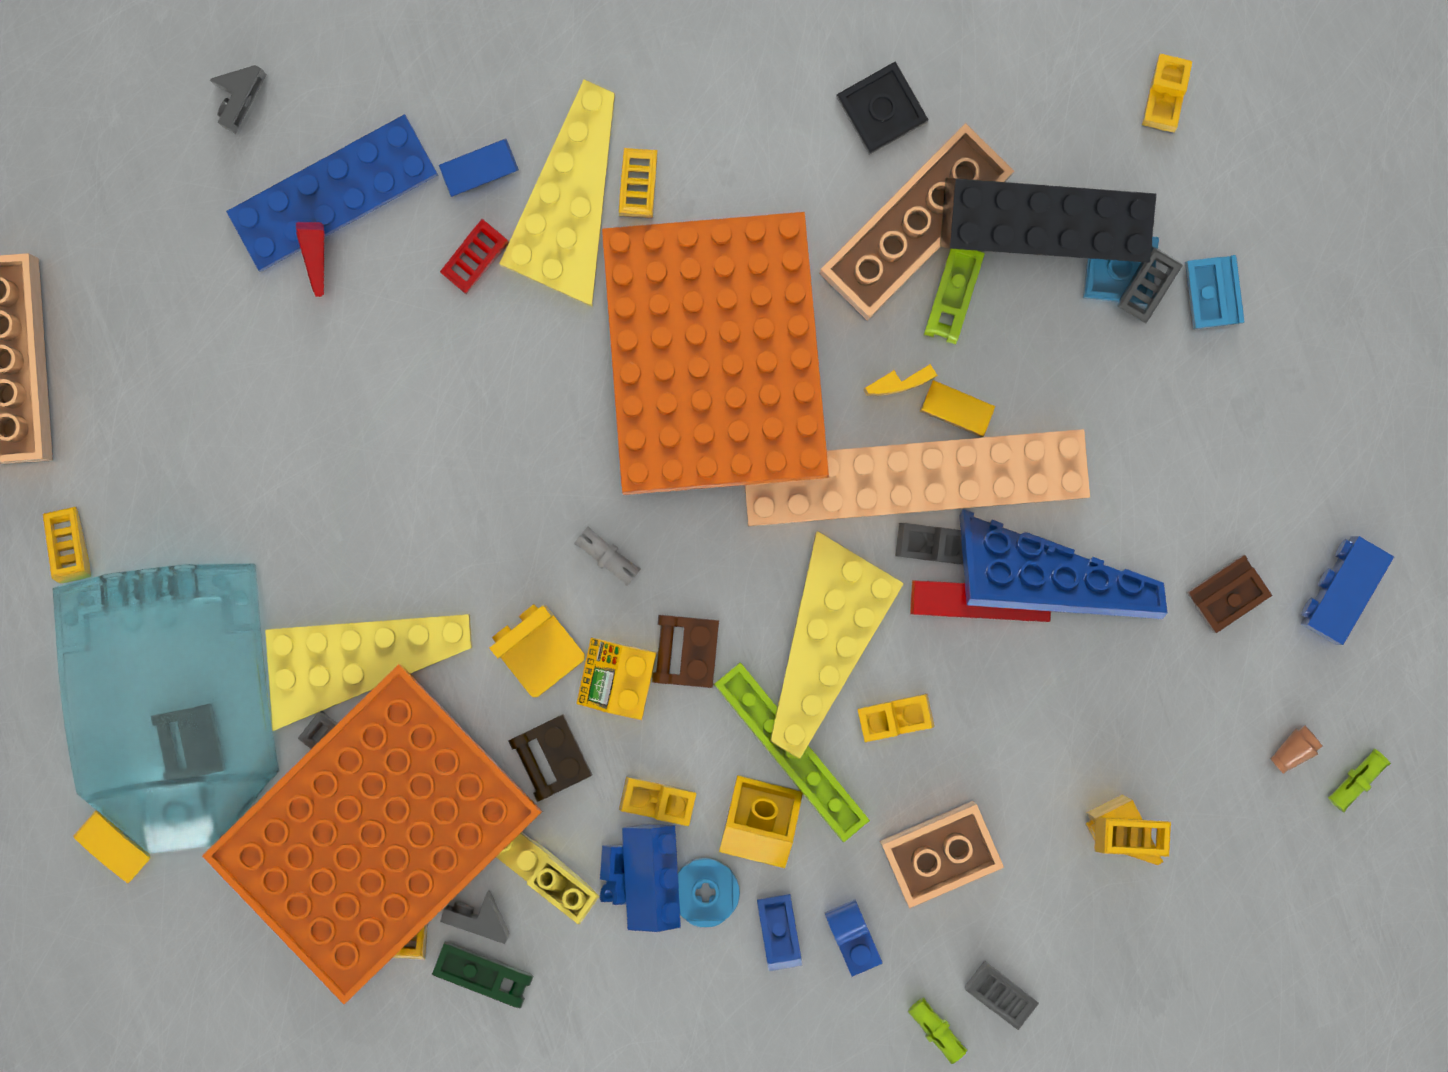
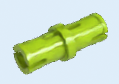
M1374 748L1371 754L1355 770L1351 769L1347 773L1348 778L1332 795L1328 796V799L1340 811L1345 813L1346 809L1363 791L1368 792L1372 788L1370 784L1391 764L1390 761Z
M924 997L909 1008L907 1012L926 1033V1039L929 1042H934L950 1064H954L966 1054L968 1050L949 1029L950 1024L946 1019L942 1020L935 1013Z

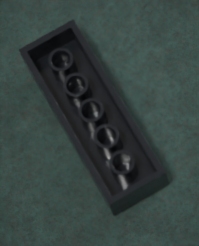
M946 178L940 247L1150 263L1157 194Z

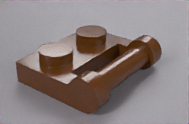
M658 615L657 625H661L657 669L656 672H653L652 682L713 688L719 620ZM674 627H684L680 674L670 673Z

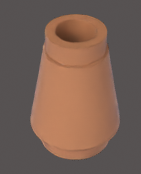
M1303 726L1300 730L1296 728L1270 759L1284 774L1288 770L1318 755L1317 751L1323 745L1306 726Z

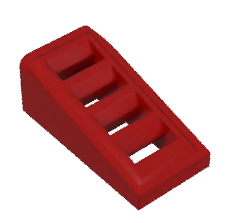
M481 219L440 273L467 294L508 246L509 241L484 219ZM482 234H485L495 243L492 249L479 239ZM473 244L487 254L484 259L480 258L470 249ZM465 254L479 265L476 270H473L462 260ZM456 264L470 275L467 281L452 270Z
M296 222V234L312 290L315 293V297H322L324 295V225L322 222Z

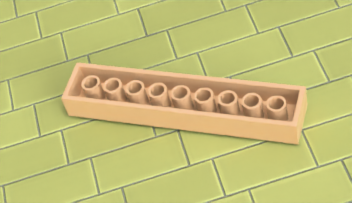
M1084 429L827 450L829 478L745 485L748 527L1090 498Z

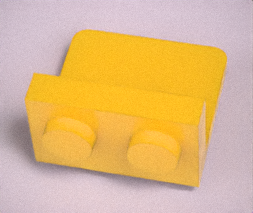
M533 604L518 616L522 622L511 630L507 625L492 637L495 643L489 648L497 659L501 658L530 696L539 697L581 664L585 659V654L546 605H542L538 609Z

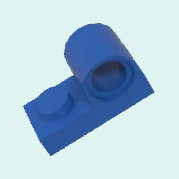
M791 895L758 899L757 904L769 972L803 966Z
M856 899L825 912L830 929L852 977L883 964Z

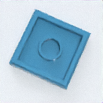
M1152 237V246L1158 248L1159 237ZM1087 258L1083 298L1119 302L1141 262ZM1154 260V262H1153V264H1152V266L1155 267V268H1156V260ZM1147 272L1144 277L1154 283L1155 276ZM1139 284L1137 289L1152 298L1153 291ZM1132 296L1129 300L1134 304L1148 305L1135 296Z

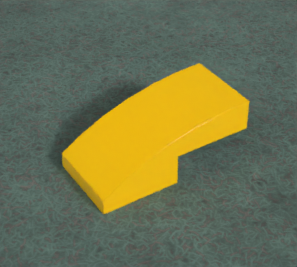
M1159 54L1142 121L1143 126L1175 133L1178 127L1183 97L1187 92L1193 61Z
M931 364L903 381L899 379L895 370L865 387L864 392L867 396L901 393L923 385L938 375Z
M928 693L858 709L864 742L935 727Z
M626 776L619 810L652 817L660 821L689 826L696 793Z
M97 810L73 835L74 839L90 854L128 884L150 860V854L126 837L121 828Z

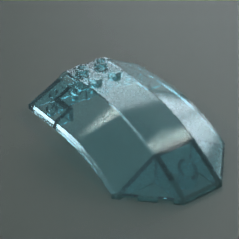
M254 563L174 565L109 573L54 587L53 603L60 694L70 763L77 795L150 854L211 847L245 814L258 798L257 795L280 771L267 692L256 565Z

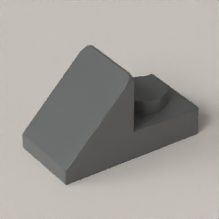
M253 65L210 79L215 86L232 94L230 99L225 98L217 116L220 117L218 123L234 134L237 133L267 75L260 67Z
M489 890L485 895L479 915L473 913V907L459 902H455L454 906L447 905L445 907L440 922L503 944L508 940L509 930Z

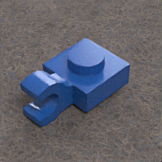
M602 845L600 880L607 882L600 891L601 902H612L613 905L626 904L623 845Z

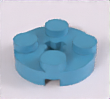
M699 858L692 860L679 870L680 915L687 922L697 927H713L730 917L738 905L740 890L738 880L728 865L712 858ZM703 883H708L709 887L716 891L715 895L709 897L708 902H703L702 896L696 895V889H701Z

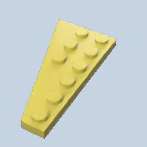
M583 79L499 264L593 307L615 93Z
M816 531L811 558L770 742L798 759L803 755L904 584Z
M470 614L266 629L272 730L275 731L373 690L398 664H401L411 674L471 649Z

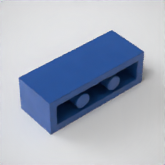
M1351 536L1349 540L1344 539L1335 554L1338 560L1333 569L1328 568L1323 573L1318 583V586L1322 588L1315 599L1311 597L1307 601L1301 612V615L1304 616L1301 625L1335 645H1344L1394 559L1393 555L1360 536Z
M644 824L622 828L628 930L661 932L681 928L675 825Z

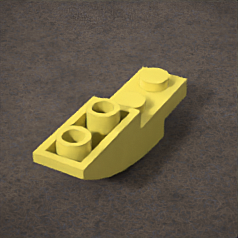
M522 832L496 857L527 881L528 886L579 925L600 897L574 871L541 844L530 839Z

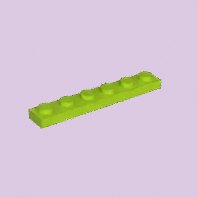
M741 662L713 684L842 842L848 840L870 821L809 745L801 758L798 759L770 742L777 706Z

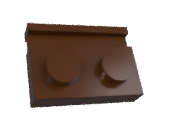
M1241 555L1186 592L1213 633H1218L1273 596L1254 567L1247 560L1246 555Z

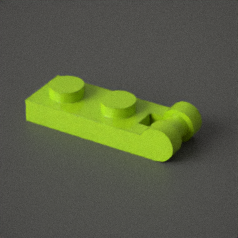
M950 249L924 335L929 337L938 335L947 338L946 342L957 344L985 253L977 250ZM941 313L954 316L951 325L939 322Z

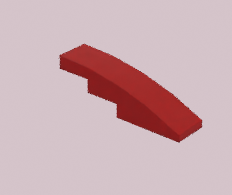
M912 580L910 614L1039 622L1051 621V611L967 605L965 583Z

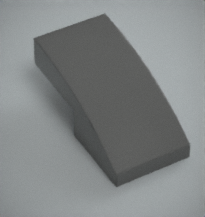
M899 523L895 556L963 565L961 530Z

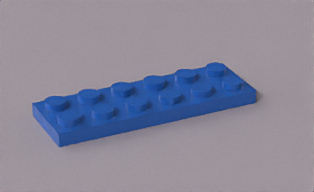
M404 114L226 212L258 271L262 272L301 250L296 234V222H322L324 225V237L435 178L438 176V173Z

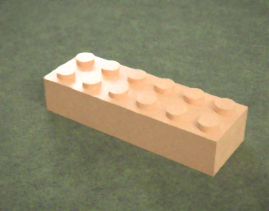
M965 123L821 268L819 274L868 321L940 248L945 179L956 178L1006 182L1014 170Z
M29 253L0 255V464L52 461L39 258Z

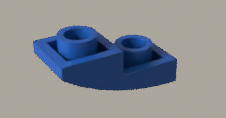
M507 139L500 140L439 165L451 197L519 170Z

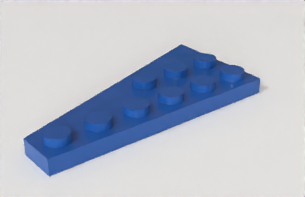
M965 509L959 515L967 605L1164 619L1168 613L1163 582L1128 569L1123 571L1104 565V560L1093 556L1091 559L1076 555L1074 554V549L1028 532L1020 534L1003 528L1004 524L993 519L991 522L974 517V512Z

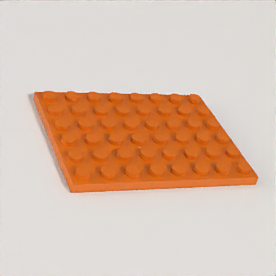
M805 212L602 228L622 494L631 495L829 478Z
M398 664L215 842L202 857L343 1004H346L543 811L401 664Z

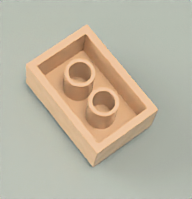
M974 801L880 841L909 909L1004 868L980 810Z

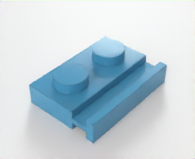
M1236 255L1186 261L1185 267L1193 329L1244 323Z

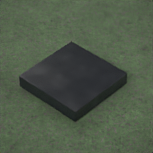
M896 61L836 94L839 103L869 155L929 121Z

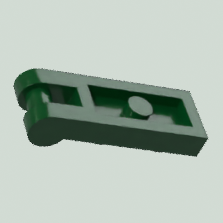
M446 941L443 944L432 973L433 976L516 1008H522L525 1000L523 993L526 986H530L534 977L526 971L515 969ZM504 978L513 981L510 991L500 988Z

